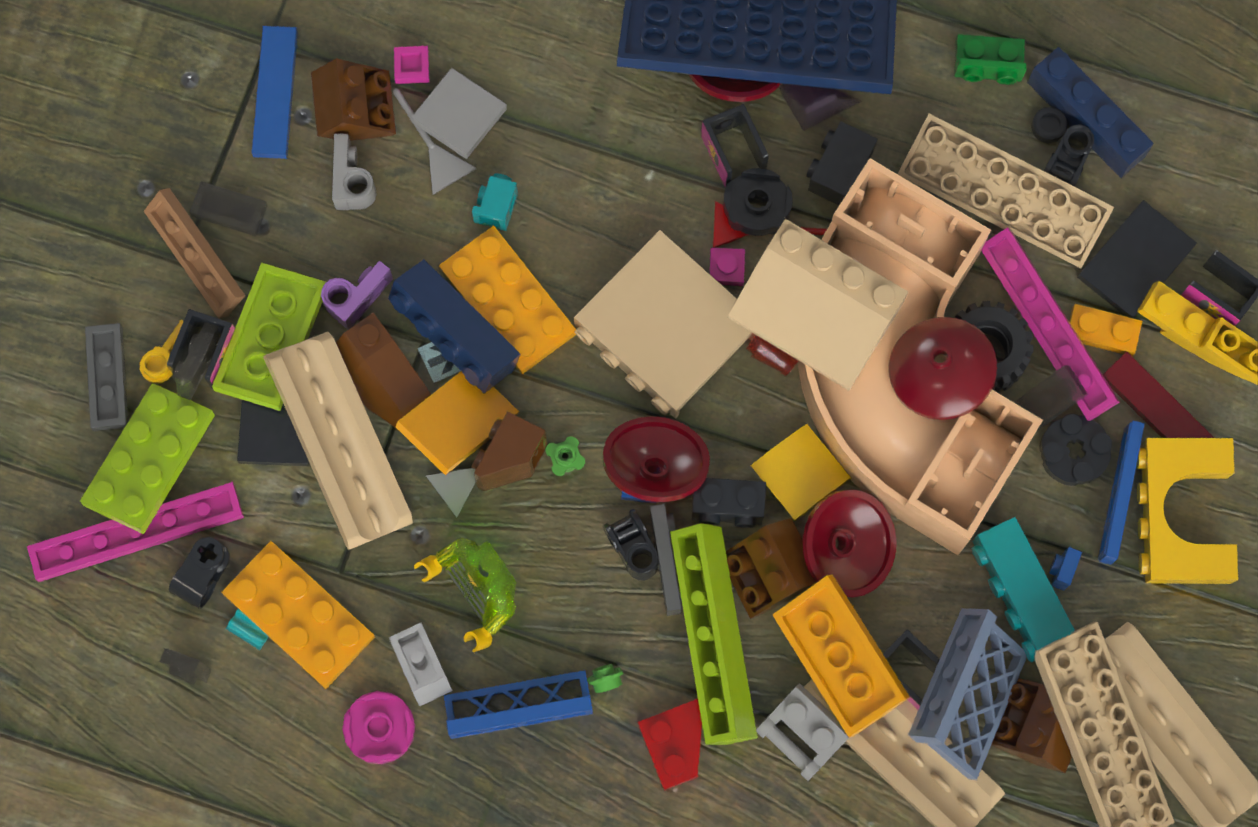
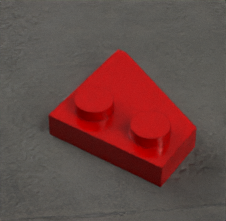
M698 699L637 722L664 791L698 777L702 732Z

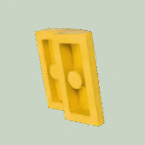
M808 424L792 433L750 465L762 481L766 482L767 487L795 521L817 505L823 498L834 493L851 479Z

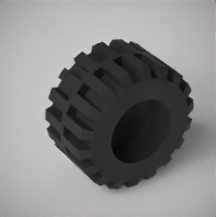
M982 301L979 307H977L976 303L968 305L966 311H959L955 318L974 325L983 333L996 337L1002 343L1005 350V359L997 363V375L992 389L999 393L1001 389L1006 391L1011 388L1013 383L1019 380L1031 360L1029 358L1033 353L1034 345H1030L1033 335L1031 331L1025 330L1028 325L1024 318L1021 320L1016 318L1018 311L1014 308H1011L1010 312L1004 310L1005 304L997 302L995 307H991L990 301Z

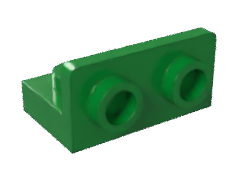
M958 34L956 38L954 77H961L968 82H979L983 79L997 80L998 83L1004 85L1022 82L1027 68V64L1024 63L1025 39Z

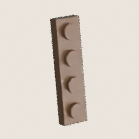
M171 189L159 190L144 210V213L219 319L229 316L245 297V294Z

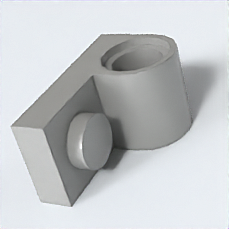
M334 134L332 200L336 210L368 208L373 204L377 195L370 173L363 168L351 167L357 166V146L351 145L348 134ZM362 183L367 185V188L362 193L355 194L350 192L351 188L356 184Z
M422 623L389 637L419 706L453 691Z

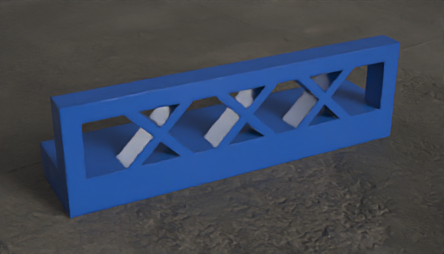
M585 670L444 695L448 720L446 722L451 739L593 714ZM580 680L583 697L564 700L557 695L565 682ZM557 684L553 691L545 687L548 685ZM539 687L550 695L544 704L528 706L521 701L531 688ZM522 690L518 697L510 693ZM497 694H504L514 701L509 710L492 712L486 706L492 697ZM486 697L482 704L476 701L475 698ZM469 700L479 707L472 717L455 719L453 702Z

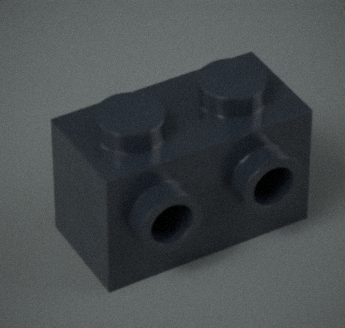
M840 121L836 131L830 129L822 143L821 148L825 149L821 160L815 158L806 174V177L810 178L808 191L840 205L871 158L878 139Z
M706 478L699 489L693 493L691 520H698L699 524L714 526L720 525V522L734 523V526L740 528H754L756 525H762L765 510L766 482Z

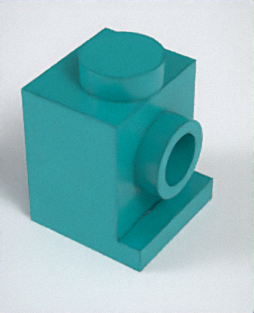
M494 173L493 176H490L487 186L482 185L480 187L477 197L478 206H473L472 216L474 223L489 227L494 225L496 229L507 231L518 195L517 183L512 182L513 180L503 174Z

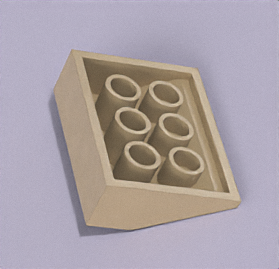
M785 219L767 246L727 318L849 391L902 307L908 291Z

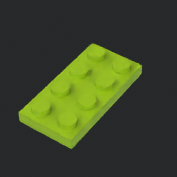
M261 263L212 385L214 391L280 411L283 401L263 357L309 338L323 302L321 292L326 281Z
M152 383L80 500L82 505L144 534L215 417L213 411Z

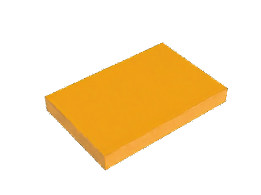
M459 372L397 422L396 428L446 476L491 439L489 438V433L498 418L503 420L507 411L517 416L519 410L494 387L484 394L477 386L467 381L464 373Z

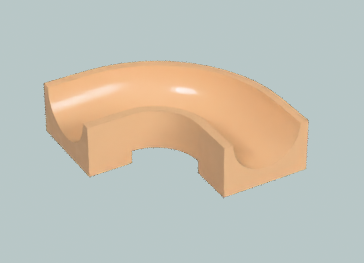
M870 158L834 213L832 222L825 232L822 241L908 291V294L899 312L849 391L797 360L802 391L810 416L823 443L851 477V481L860 490L879 500L886 510L897 519L954 554L959 555L977 530L1043 420L994 390L990 392L985 401L975 410L961 417L947 420L930 419L920 416L905 407L897 398L889 378V359L896 342L912 326L931 318L944 317L946 307L978 258L991 229ZM938 355L935 358V361L938 363H943L947 360L945 355Z

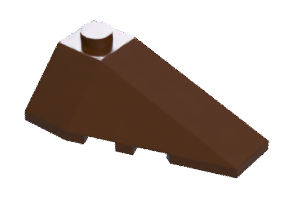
M374 312L344 332L336 342L363 405L373 414L378 415L394 426L396 430H398L396 428L397 422L431 395Z

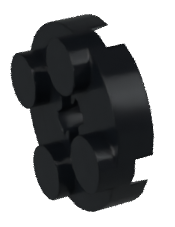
M752 168L741 172V176L735 178L734 181L732 179L728 183L724 193L723 208L728 218V223L734 230L754 236L776 234L784 220H788L790 217L793 197L791 189L788 185L786 187L778 174L767 169ZM755 196L763 197L762 202L767 201V205L755 208L753 205H750L749 201H754Z
M1068 414L1064 418L1053 422L1041 438L1039 446L1044 469L1049 476L1064 485L1076 486L1077 484L1093 482L1100 477L1109 465L1112 440L1096 421H1089L1085 416ZM1072 442L1074 445L1077 442L1082 445L1081 450L1084 452V457L1080 459L1079 455H1077L1076 459L1069 456L1070 449L1066 447L1067 444Z

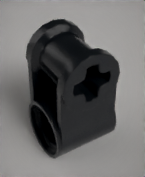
M1073 125L1068 128L1055 153L1051 155L1044 171L1075 187L1084 169L1083 165L1094 144L1092 131L1083 125ZM1070 139H1077L1082 142L1084 149L1075 150L1069 145L1068 141Z
M635 509L630 510L628 516L611 525L608 523L602 525L613 549L619 554L628 573L633 578L645 581L656 574L658 570L657 551L649 539L645 526ZM645 554L652 559V563L647 568L641 569L633 565V559L637 555Z
M204 537L198 540L193 545L183 565L173 576L168 591L198 609H202L211 598L217 582L229 564L230 553L228 549L211 537ZM207 550L210 552L214 551L217 554V558L214 561L204 556Z

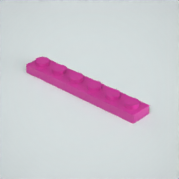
M1007 227L986 241L981 250L1028 323L1029 328L1086 419L1091 421L1120 403L1012 230Z
M231 482L163 503L144 534L114 520H109L29 545L27 550L35 579L41 582L244 518L235 484Z

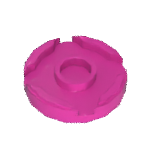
M381 691L364 694L355 700L356 702L351 705L344 716L342 729L345 742L354 755L367 763L385 764L397 760L406 753L414 740L416 726L412 711L406 703L392 693Z

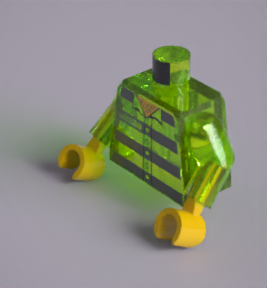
M459 538L439 550L436 556L430 555L414 565V569L421 565L427 569L428 576L422 579L423 582H426L442 572V566L446 567V572L483 623L484 627L469 631L464 635V642L476 639L477 644L472 652H477L491 646V634H497L516 611L514 601L516 580L488 541L478 545L475 541Z

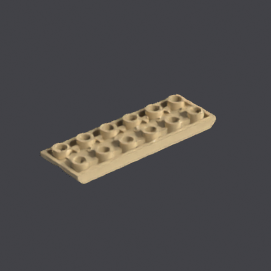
M930 113L898 172V175L1003 229L1010 228L1014 235L1079 268L1083 267L1114 209V206Z
M326 332L264 355L263 358L347 549L351 550L413 524L409 507L333 336Z
M1092 622L1070 635L1035 652L1037 667L1099 827H1167L1175 823L1098 622Z
M1125 623L1104 639L1155 772L1199 827L1228 826L1258 802V781L1131 623Z
M811 679L804 688L833 714ZM908 700L857 735L845 741L850 748L934 827H975L1005 795L1002 788L982 769L977 780L968 779L926 743L915 742L909 737L908 733L918 710ZM946 738L944 744L949 746L952 744V741ZM965 754L966 763L969 764L971 759Z

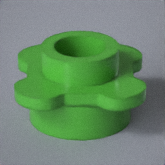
M567 437L564 442L558 444L549 443L546 447V455L551 457L553 464L552 472L557 476H563L574 469L580 470L585 465V458L580 455L578 450L579 441L575 437ZM567 453L569 457L568 459H563L562 455Z
M607 664L593 669V675L587 678L589 685H593L595 693H601L621 686L620 676L623 675V671L620 667L613 668V664Z

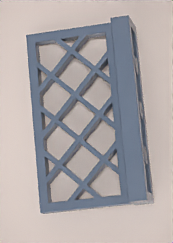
M961 608L908 736L915 742L926 743L968 779L977 780L1008 705L1009 695H1012V685L1016 684L1027 657L1024 649L995 624L997 616L989 609ZM990 635L992 649L985 651V645ZM1005 651H1009L1013 655L1008 669L1005 668L1003 654ZM993 656L996 674L989 676L986 659ZM977 666L979 680L972 683L971 678ZM997 681L998 695L996 700L993 701L990 683ZM980 688L983 705L976 708L973 690ZM964 698L966 712L959 714L958 710ZM984 713L986 724L983 731L980 732L977 715ZM967 720L970 736L966 739H962L960 722ZM949 731H951L952 744L946 746L944 743ZM971 745L973 756L970 763L967 764L964 747Z

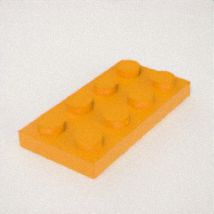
M494 225L439 265L440 271L454 289L521 354L516 364V368L521 374H524L576 335V328Z
M272 541L221 592L325 689L335 681L375 638V635Z
M833 575L825 576L772 614L848 738L857 735L911 698Z

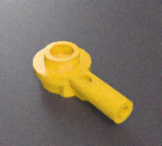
M183 320L179 321L162 347L155 346L153 350L148 351L142 357L140 372L148 382L163 383L173 375L166 364L184 322Z

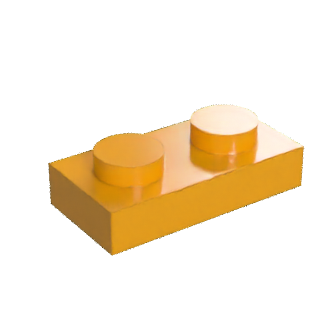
M1074 304L1069 322L1083 344L1120 354L1128 352L1133 357L1142 326L1141 320Z

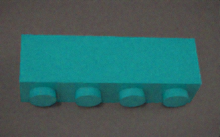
M1016 517L988 529L974 538L972 541L974 544L972 553L981 567L985 565L991 576L988 579L989 586L996 598L1001 597L1008 609L1005 611L1006 619L1013 630H1019L1024 640L1021 646L1027 659L1033 662L1035 661V652L1070 635L1075 629Z

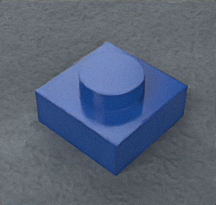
M1068 547L1062 553V556L1056 554L1049 570V574L1054 575L1051 583L1053 587L1064 591L1070 586L1082 555L1081 551Z

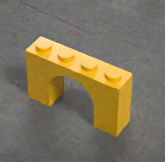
M1147 438L1141 444L1136 465L1137 469H1142V483L1137 485L1138 504H1143V518L1138 519L1139 539H1144V553L1139 554V573L1145 575V583L1232 584L1238 580L1237 544H1194L1187 542L1170 529L1164 515L1165 496L1174 483L1184 479H1228L1235 473L1233 438Z

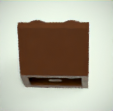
M336 58L311 72L317 136L334 140V134H348L350 141L388 137L396 134L390 73L388 70Z
M508 411L503 420L498 418L489 433V438L492 439L486 451L483 449L479 451L472 465V468L475 469L474 476L478 489L488 491L532 477L548 445L546 430Z
M792 518L768 524L726 551L730 580L750 619L798 597L817 583L806 565L803 553V540Z
M1018 678L1016 684L1012 685V695H1009L1008 705L991 745L1037 766L1066 773L1072 755L1045 685Z

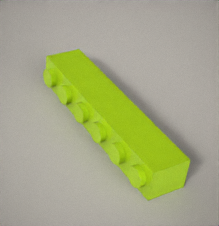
M700 523L670 531L705 744L728 745L756 739L758 737L722 527Z

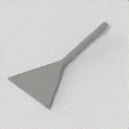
M395 88L393 90L395 97L412 121L413 110L400 90ZM414 124L429 148L433 195L476 170V167L434 144L428 133Z
M473 468L451 471L446 476L443 473L426 476L456 518L476 483L475 469Z

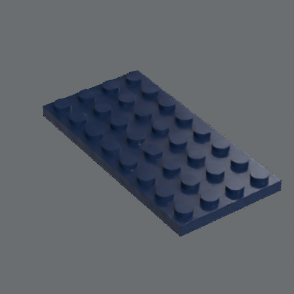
M625 0L617 67L891 94L894 72L897 0Z

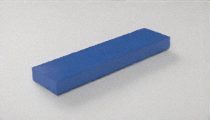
M263 26L252 143L253 157L287 159L298 38L296 27Z
M1132 421L1123 430L1098 560L1101 563L1111 565L1119 556L1145 425L1142 422Z

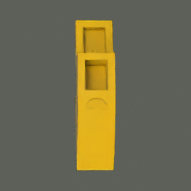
M1162 282L1153 283L1139 307L1138 313L1162 328L1160 334L1177 345L1237 377L1258 385V342L1224 318L1214 319Z

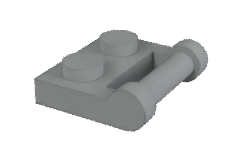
M800 683L756 729L762 738L766 736L802 770L800 774L807 781L814 776L848 739L837 718ZM780 720L789 726L818 754L813 760L776 727Z

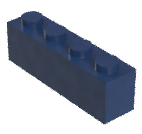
M1057 47L1034 67L1027 83L1050 107L1057 108L1063 112L1070 127L1073 125H1083L1092 131L1094 135L1092 149L1120 178L1125 176L1146 157L1154 143L1060 47Z
M424 259L394 280L388 297L394 309L404 314L415 325L417 331L423 337L428 338L440 350V353L446 360L452 362L464 373L465 378L470 384L477 386L485 394L513 372L521 354Z

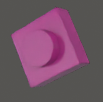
M428 46L394 47V76L396 84L430 83Z
M711 248L709 274L721 285L743 286L745 249Z

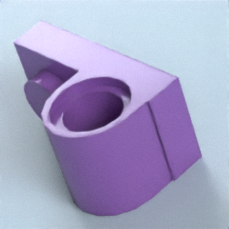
M379 261L373 268L369 266L364 270L358 279L359 285L357 287L343 278L330 279L324 284L321 297L328 313L349 330L393 280L390 269ZM337 293L348 294L347 300L342 304H333L331 302L332 297Z

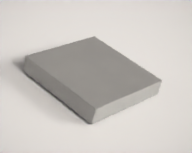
M451 68L411 118L413 124L467 159L507 110V104Z

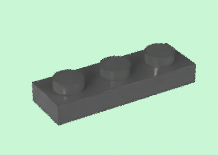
M120 323L85 327L91 429L99 431L125 428L128 423L123 327Z
M665 504L650 506V516L658 555L666 615L681 614L682 600L679 583H677L676 564L670 540V531L675 530L673 513L666 514Z

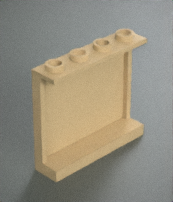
M661 230L574 317V326L577 328L575 334L586 345L590 346L593 343L602 351L600 354L601 358L610 367L615 369L618 366L627 374L625 379L638 392L645 390L653 398L651 403L663 415L670 413L675 419L679 416L680 409L747 339L752 340L756 336L746 328L727 318L737 298Z

